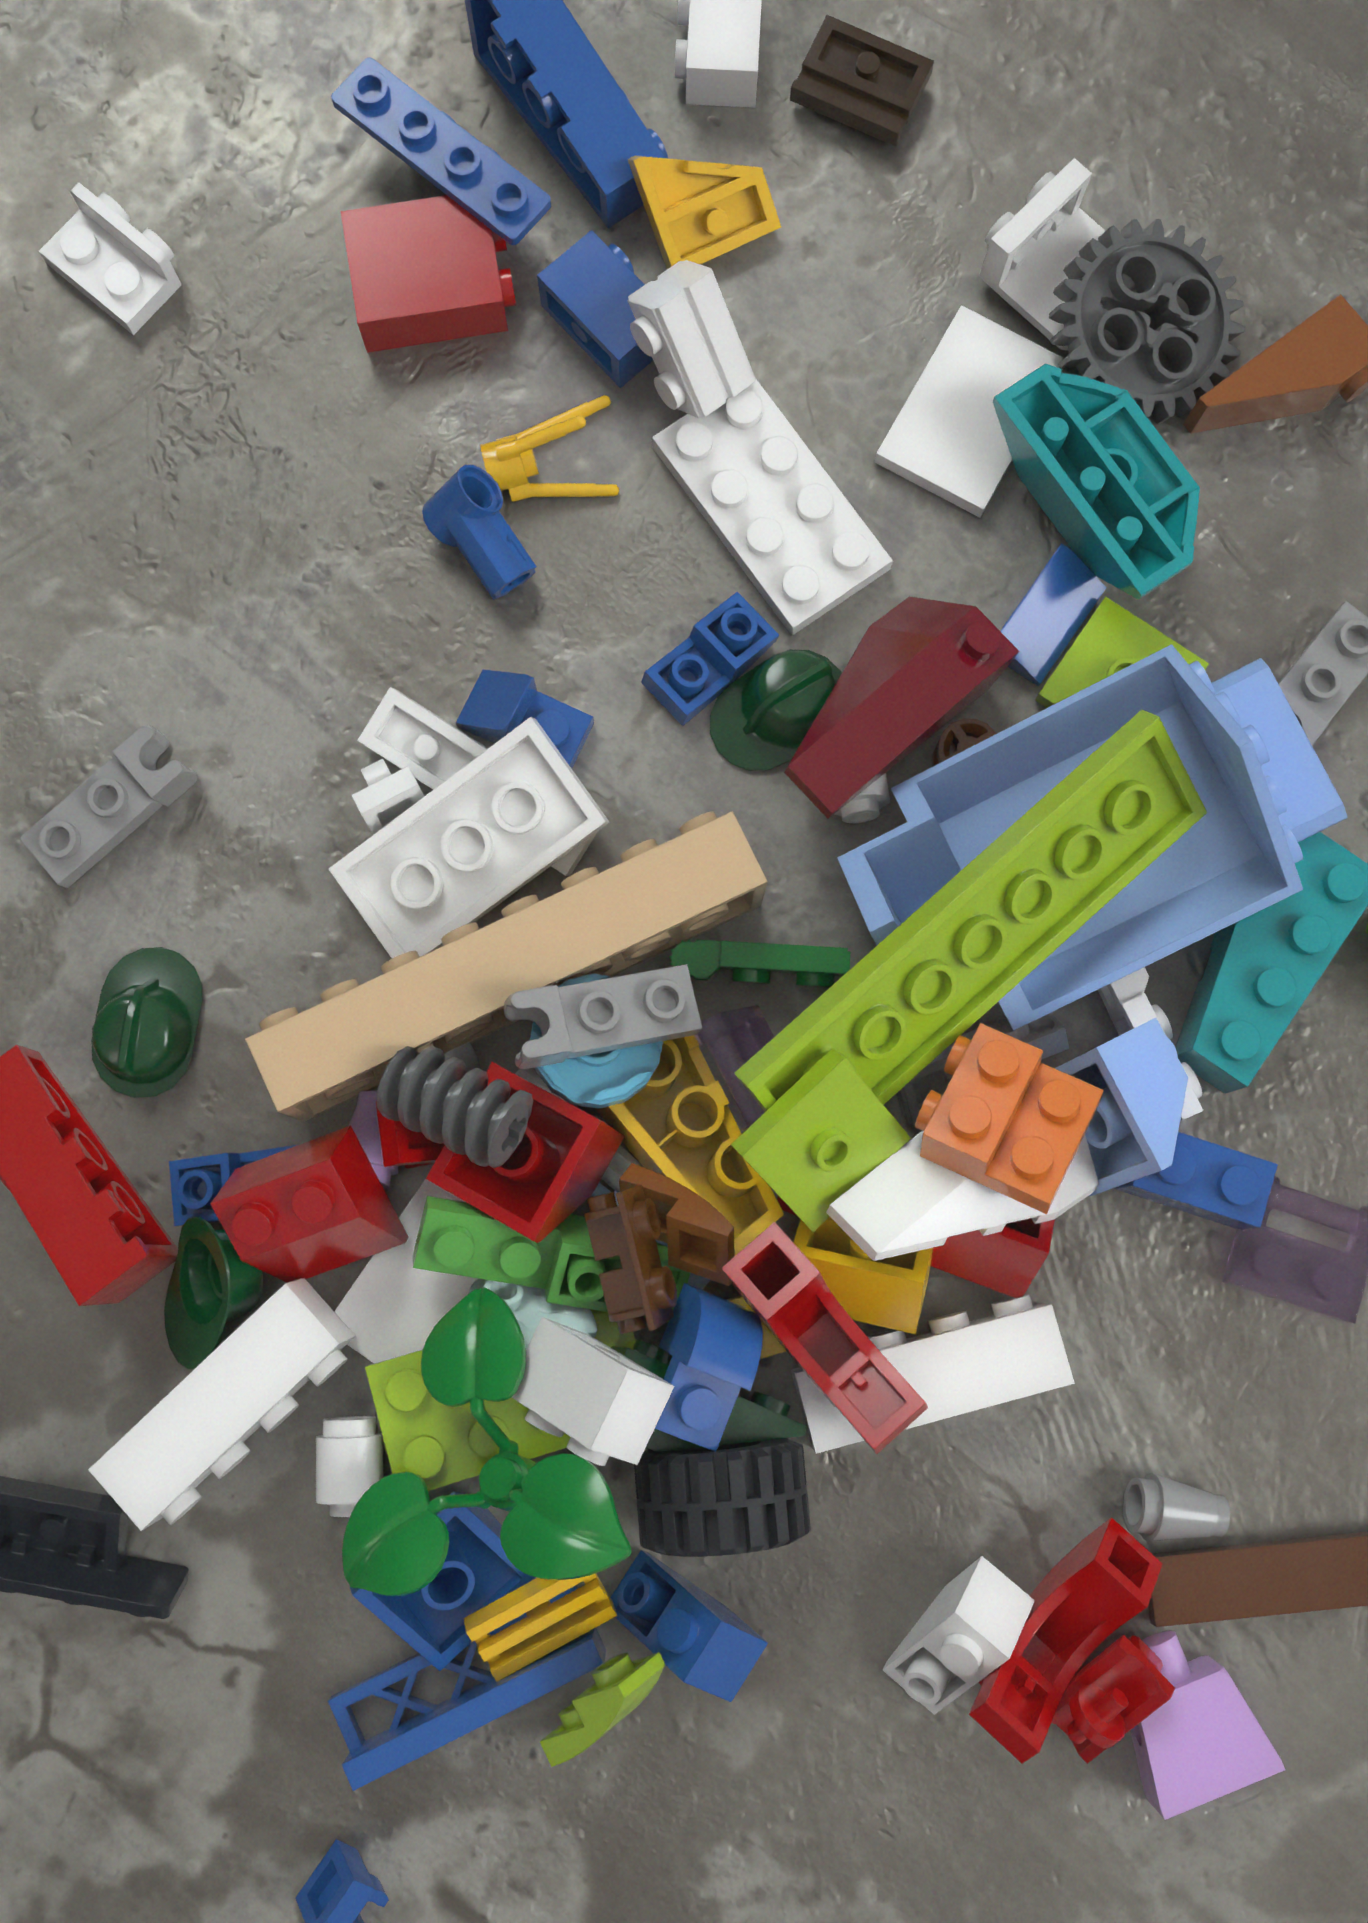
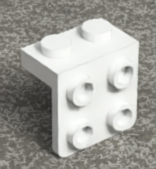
M1075 158L1056 176L1051 171L1046 173L1030 191L1026 199L1027 204L1015 216L1010 211L1006 212L992 226L985 238V242L989 246L979 275L987 285L1049 340L1064 329V324L1049 319V313L1059 304L1065 303L1053 294L1054 288L1064 279H1069L1063 269L1076 256L1080 257L1078 251L1092 238L1098 241V237L1105 232L1100 225L1079 208L1092 173ZM1122 274L1124 284L1132 291L1135 288V283L1129 276ZM1057 346L1061 350H1068V346Z

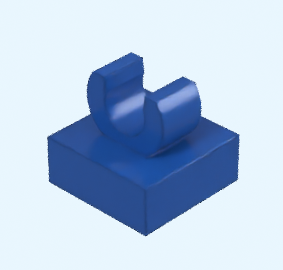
M337 1839L295 1898L305 1923H364L359 1913L367 1902H374L378 1906L385 1907L389 1901L380 1880L368 1873L358 1850Z

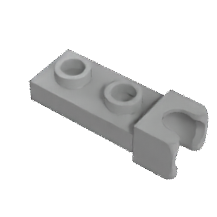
M1347 601L1336 610L1278 682L1311 745L1316 742L1329 725L1328 723L1368 674V617Z
M145 725L137 729L112 751L115 756L19 838L57 885L69 888L163 805L170 806L196 783L198 779L197 772L186 767L178 760H172L164 767L156 770L157 759L167 750L169 740L155 727Z
M687 964L562 987L551 985L518 991L511 994L504 1004V1015L508 1020H530L535 1022L542 1032L541 1038L525 1042L520 1053L517 1054L515 1064L520 1069L562 1063L566 1058H576L697 1035L703 1029Z

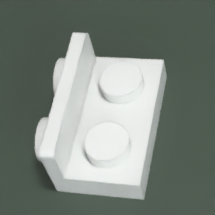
M77 183L70 193L77 203L79 210L39 250V253L47 265L134 335L182 285L170 262L174 254L169 246L152 230L146 228L140 233L129 224L130 218L127 213L108 194L102 192L96 197L82 184Z

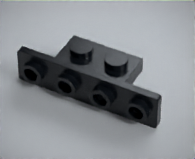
M0 1476L1 1592L21 1593L60 1600L71 1605H87L126 1612L137 1617L166 1619L170 1616L187 1584L189 1569L182 1565L127 1556L128 1515L109 1495Z

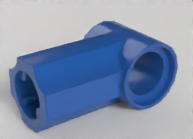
M464 465L424 504L422 510L423 520L429 531L438 540L446 545L459 548L494 600L506 595L527 581L536 572L535 568L537 566L499 512L503 505V496L497 482L482 468L474 465Z

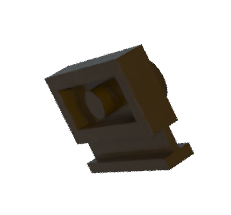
M826 15L802 63V70L797 80H794L791 86L790 101L893 146H897L905 125L908 124L929 81L934 60Z

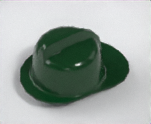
M790 649L763 661L732 682L717 697L710 714V735L717 751L730 764L748 771H767L789 762L832 692L842 673L841 670L827 657L810 650Z
M163 947L141 948L124 956L108 973L101 990L95 1022L92 1027V1061L100 1078L116 1092L133 1098L155 1097L172 1089L187 1072L193 1055L202 1008V983L195 967L180 953Z
M200 1216L188 1218L181 1227L178 1254L167 1288L164 1306L165 1331L169 1348L177 1362L187 1369H195L218 1347L225 1324L250 1312L260 1301L263 1291L262 1271L241 1261L225 1230H214L210 1223Z

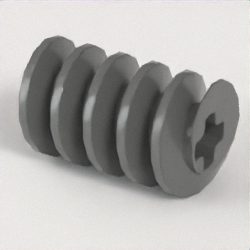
M432 1045L422 1050L419 1055L415 1048L409 1046L397 1051L387 1065L377 1092V1108L382 1116L394 1121H401L405 1128L418 1133L422 1132L426 1139L432 1142L444 1143L447 1149L453 1153L466 1154L469 1160L476 1165L484 1167L489 1165L493 1168L503 1165L511 1157L525 1134L532 1111V1094L519 1090L510 1097L511 1089L508 1082L496 1079L488 1085L489 1078L486 1071L475 1067L466 1073L467 1067L464 1060L453 1056L445 1061L443 1050Z

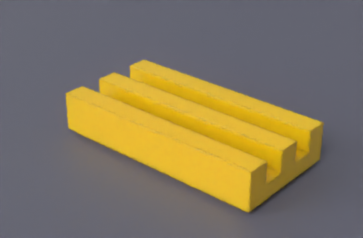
M595 1573L590 1576L567 1580L536 1578L463 1619L468 1637L472 1642H476L478 1653L484 1662L487 1661L489 1663L490 1672L496 1682L609 1621L616 1617L617 1614L613 1601ZM584 1581V1586L574 1590L573 1592L554 1601L553 1603L549 1601L553 1597L563 1593L564 1591ZM526 1613L527 1617L493 1636L490 1635V1632Z

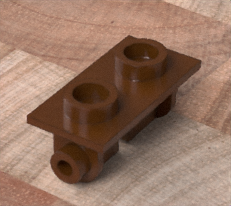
M642 1184L616 1193L618 1205L614 1192L588 1198L590 1212L584 1213L595 1261L620 1256L622 1268L599 1274L609 1321L617 1322L620 1334L645 1328L644 1316L646 1317L649 1331L657 1329L674 1318L672 1307H675L677 1304V1289L671 1270L668 1266H662L656 1243V1239H659L661 1234V1225L654 1202L650 1198H645Z

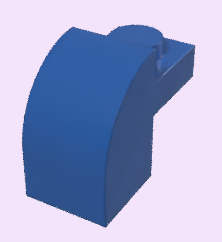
M684 1283L673 1310L674 1318L669 1320L659 1345L660 1348L672 1355L663 1380L672 1384L674 1388L655 1429L716 1452L740 1389L744 1388L750 1391L753 1385L762 1350V1323L760 1317L755 1312Z

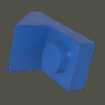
M483 669L456 721V726L495 744L529 717H533L538 721L572 769L594 725V719L589 714L538 692L534 677L527 674Z

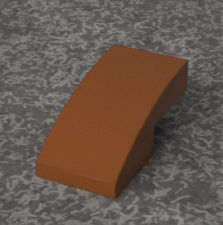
M631 1163L619 1178L620 1191L642 1184L645 1198H650L654 1202L661 1225V1234L659 1239L656 1240L667 1243L668 1265L730 1286V1280L721 1269L735 1257L734 1227L708 1201L687 1187L653 1170Z

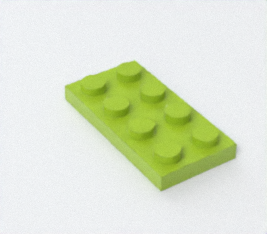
M590 1309L597 1325L595 1339L610 1348L612 1346L633 1348L635 1343L633 1332L620 1334L617 1322L609 1321L608 1312ZM422 1350L365 1366L392 1474L411 1472L419 1475L425 1481L428 1491L480 1475L485 1463L496 1454H499V1447L472 1416L470 1402L459 1407H449L439 1403L432 1397L424 1384L421 1374ZM511 1397L501 1402L484 1400L487 1413L509 1440L518 1444V1455L532 1459L567 1448L566 1446L571 1438L569 1435L564 1433L562 1437H558L527 1422L525 1416L529 1409Z

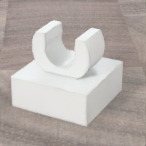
M384 759L361 769L368 787L352 795L373 835L424 797L409 766L391 774Z

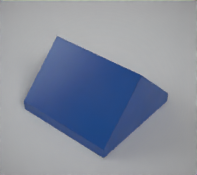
M453 1491L450 1495H457V1494H464V1493H459V1492ZM452 1508L437 1513L445 1522L449 1532L448 1553L443 1567L435 1579L419 1591L405 1596H386L350 1587L352 1596L439 1671L472 1642L466 1633L463 1618L536 1579L524 1574L509 1561L500 1541L502 1525L488 1508Z

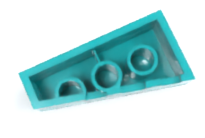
M1318 832L1298 842L1303 854V860L1295 863L1303 887L1302 891L1215 932L1209 949L1211 954L1204 975L1195 989L1175 1048L1180 1063L1186 1062L1196 1075L1224 1094L1249 1086L1368 906V863L1322 832Z

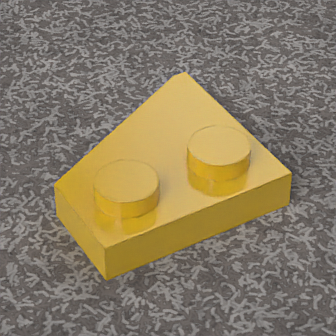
M636 155L627 159L667 269L677 262L685 260L703 264L781 228L762 167Z

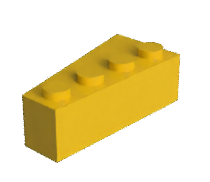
M692 1035L666 1040L662 1044L659 1065L645 1088L624 1103L600 1109L595 1108V1110L610 1127L625 1136L622 1142L643 1167L662 1174L692 1190L708 1201L734 1227V1251L736 1256L772 1223L781 1218L784 1213L771 1187L731 1145L742 1133L728 1107L729 1101L719 1081H715L699 1048L700 1043L697 1036Z

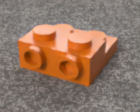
M980 1023L972 1040L961 1035L956 1039L944 1067V1072L952 1075L944 1094L931 1090L922 1104L915 1122V1127L924 1131L920 1156L1047 1214L1099 1106L1104 1090L1041 1063L1042 1049Z

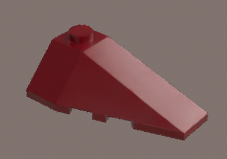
M909 596L869 626L784 773L820 812L829 819L987 692L1020 651L976 606Z

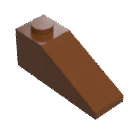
M1340 294L1202 395L1183 425L1192 434L1318 412L1340 396L1346 403L1350 402L1368 388V325Z

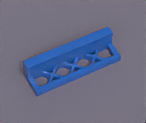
M577 1585L553 1597L549 1601L553 1603L554 1601L573 1592L574 1590L578 1589ZM526 1613L490 1632V1635L496 1634L527 1617ZM597 1629L590 1630L496 1682L491 1672L471 1665L477 1649V1644L473 1641L468 1645L469 1648L464 1662L453 1659L444 1667L459 1673V1677L452 1697L438 1705L411 1695L418 1672L432 1665L419 1653L331 1696L328 1703L350 1751L342 1763V1767L352 1790L354 1791L593 1671L605 1662L606 1649ZM408 1677L403 1692L388 1687ZM466 1677L481 1681V1683L462 1692ZM370 1695L398 1704L390 1729L365 1741L350 1705ZM406 1707L420 1712V1714L401 1723Z

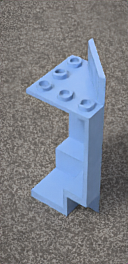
M1171 644L892 787L891 790L907 822L837 857L868 930L876 945H878L1141 709L1159 716L1207 814L998 1001L1014 1031L1302 891L1303 887L1295 863L1303 860V854L1298 842L1347 819V813L1340 796L1271 669L1262 658L1211 683L1199 661L1188 664Z

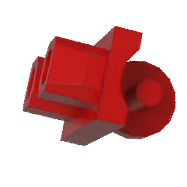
M1122 1635L1074 1675L1059 1702L1051 1723L1057 1725L1066 1733L1078 1755L1088 1764L1107 1748L1113 1747L1126 1733L1169 1701L1175 1687L1161 1673L1163 1667L1162 1660L1140 1637L1132 1635L1127 1638L1125 1635Z

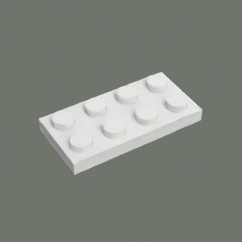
M755 378V382L735 397H728L725 404L708 416L697 418L686 414L652 437V448L790 635L793 636L889 571L893 560Z
M529 717L331 866L329 871L391 958L410 951H417L419 957L442 947L441 938L463 925L476 922L610 822L538 721L533 717Z

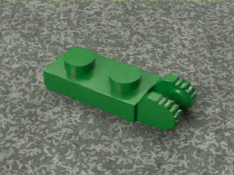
M689 939L685 942L681 940L680 944H675L676 947L673 950L671 949L672 955L669 956L672 961L670 963L671 967L687 964L690 977H694L695 980L707 981L717 971L725 969L733 970V982L770 984L771 972L796 974L797 986L830 988L834 984L835 976L842 977L850 970L851 951H848V948L701 939L691 942Z

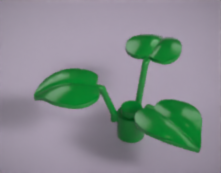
M485 1287L471 1291L434 1326L422 1350L421 1374L426 1388L439 1403L449 1407H459L470 1402L472 1416L499 1447V1454L489 1459L481 1469L479 1476L480 1490L477 1493L443 1495L430 1501L425 1481L419 1475L411 1472L394 1473L383 1477L364 1492L350 1515L343 1538V1571L346 1581L352 1588L364 1589L386 1596H405L427 1586L441 1571L449 1548L447 1526L437 1513L452 1508L478 1507L487 1509L493 1506L508 1511L509 1514L506 1516L500 1531L501 1546L514 1567L524 1574L535 1578L567 1580L590 1576L620 1563L632 1554L631 1546L618 1518L611 1490L604 1476L592 1463L577 1455L565 1453L549 1456L539 1462L518 1455V1444L509 1440L487 1413L484 1400L501 1402L511 1398L517 1392L524 1377L526 1348L521 1328L511 1308L498 1294Z

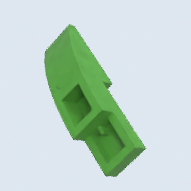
M431 1196L426 1198L413 1251V1268L541 1288L545 1289L546 1301L548 1303L608 1312L599 1274L622 1268L620 1256L595 1261L587 1223L583 1216L570 1214L540 1243H536L466 1202ZM657 1243L662 1266H668L673 1274L678 1300L684 1283H688L690 1273L669 1266L668 1247Z

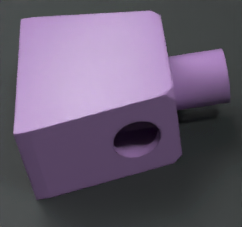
M1174 1631L1160 1632L1142 1640L1162 1660L1163 1667L1161 1673L1175 1687L1169 1701L1130 1730L1144 1793L1149 1803L1164 1820L1285 1771L1282 1760L1223 1666L1209 1656H1201L1187 1662Z

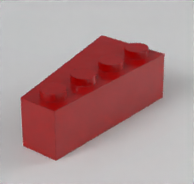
M15 1045L1 1055L0 1180L12 1193L78 1306L120 1303L176 1261L178 1248L38 1051Z

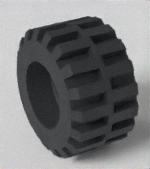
M788 1438L720 1445L716 1452L704 1447L666 1452L647 1450L642 1454L638 1465L634 1464L640 1546L653 1552L681 1557L751 1553L791 1544L811 1531L804 1449L802 1444Z

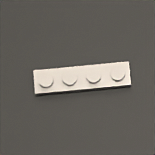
M391 687L357 740L397 767L403 769L409 766L414 777L433 790L488 749ZM597 832L551 867L565 876H570Z

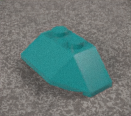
M1044 364L994 396L992 402L1017 475L1074 553L1098 578L1139 600L1192 564L1200 487L1127 390L1088 377L1061 373V368Z

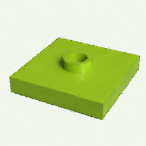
M1105 596L1039 692L1035 701L1048 708L1171 644L1188 664L1199 661L1203 668L1206 669L1209 663Z
M832 1048L731 1145L806 1226L814 1232L830 1217L826 1212L831 1203L891 1155L900 1150L911 1137L847 1060Z

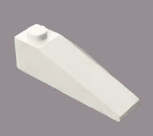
M921 1131L900 1150L891 1155L831 1203L826 1213L873 1261L942 1246L950 1236L980 1230L983 1236L1002 1232L1007 1223L1032 1218L1035 1224L1054 1220L1092 1194L1099 1185L1087 1139L1084 1135L1048 1213L1045 1214L921 1157L920 1151L924 1132Z

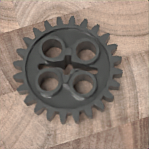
M1133 219L1121 231L1113 225L1098 237V241L1092 238L1078 251L1080 257L1076 256L1065 266L1063 271L1069 279H1064L1053 291V294L1065 303L1059 304L1049 313V319L1064 324V329L1050 340L1053 345L1068 346L1070 352L1058 363L1059 368L1076 366L1080 372L1078 376L1088 377L1127 390L1147 418L1152 413L1156 423L1160 424L1174 416V413L1182 417L1192 411L1202 395L1231 375L1225 365L1238 358L1241 351L1228 341L1245 332V326L1231 321L1230 315L1243 307L1244 304L1241 300L1227 299L1225 291L1236 282L1235 276L1219 279L1215 273L1224 259L1222 255L1215 256L1208 261L1201 256L1206 239L1201 237L1189 247L1184 244L1185 226L1179 225L1167 237H1164L1161 219L1153 221L1144 231L1138 220ZM1122 274H1126L1135 283L1136 292L1127 288L1123 282ZM1177 296L1188 305L1189 315L1179 307ZM1104 330H1108L1115 336L1119 346L1118 350H1115L1106 342ZM1159 352L1166 355L1172 367L1171 372L1166 370L1160 363Z

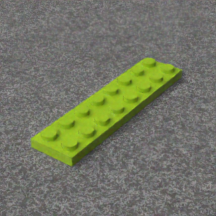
M1141 709L741 1066L734 1074L761 1108L766 1112L832 1048L847 1060L884 1105L950 1046L959 1035H962L1206 815L1207 811L1160 717Z

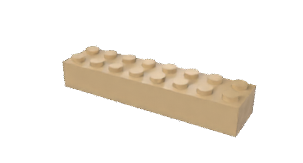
M713 811L694 817L679 828L682 835L659 846L655 839L643 841L620 855L622 863L599 873L596 867H590L567 877L561 882L563 890L539 901L537 895H529L514 901L501 910L504 918L480 929L477 923H470L452 930L441 938L444 946L419 957L417 951H410L390 959L381 966L383 975L359 985L357 979L336 984L321 993L320 997L323 1003L301 1013H298L297 1008L293 1007L266 1017L259 1023L262 1031L245 1038L277 1111L305 1122L358 1097L361 1091H371L379 1087L380 1080L389 1062L397 1051L407 1046L415 1048L418 1055L422 1050L431 1045L442 1049L446 1053L517 1022L508 1020L504 1015L505 1001L515 992L551 985L560 986L568 979L589 974L612 977L676 947L675 944H680L681 940L684 942L689 939L691 940L761 907L768 881L734 812H729L719 818L716 817Z

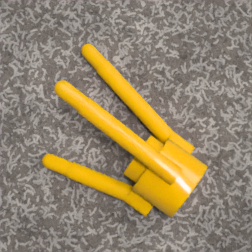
M607 395L600 396L517 434L481 444L480 448L486 472L497 482L501 491L509 490L512 502L530 497L617 496L620 490L615 484L529 483L528 477L539 475L533 448L585 427V418L608 407L611 403L610 397Z

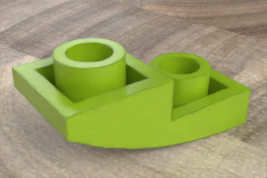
M627 1652L622 1653L602 1663L591 1672L595 1683L559 1712L558 1716L562 1724L540 1741L551 1767L564 1763L585 1751L631 1713L649 1695L666 1665L660 1652L634 1661L631 1660Z

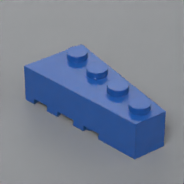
M465 0L473 55L609 229L642 207L644 204L627 159L635 155L668 158L667 151L657 133L650 128H646L630 104L626 94L619 87L563 0Z

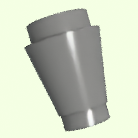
M1148 1473L1144 1478H1132L1125 1490L1123 1515L1126 1527L1132 1533H1139L1145 1541L1210 1536L1222 1537L1228 1530L1230 1507L1224 1496L1214 1495L1211 1492L1154 1473Z

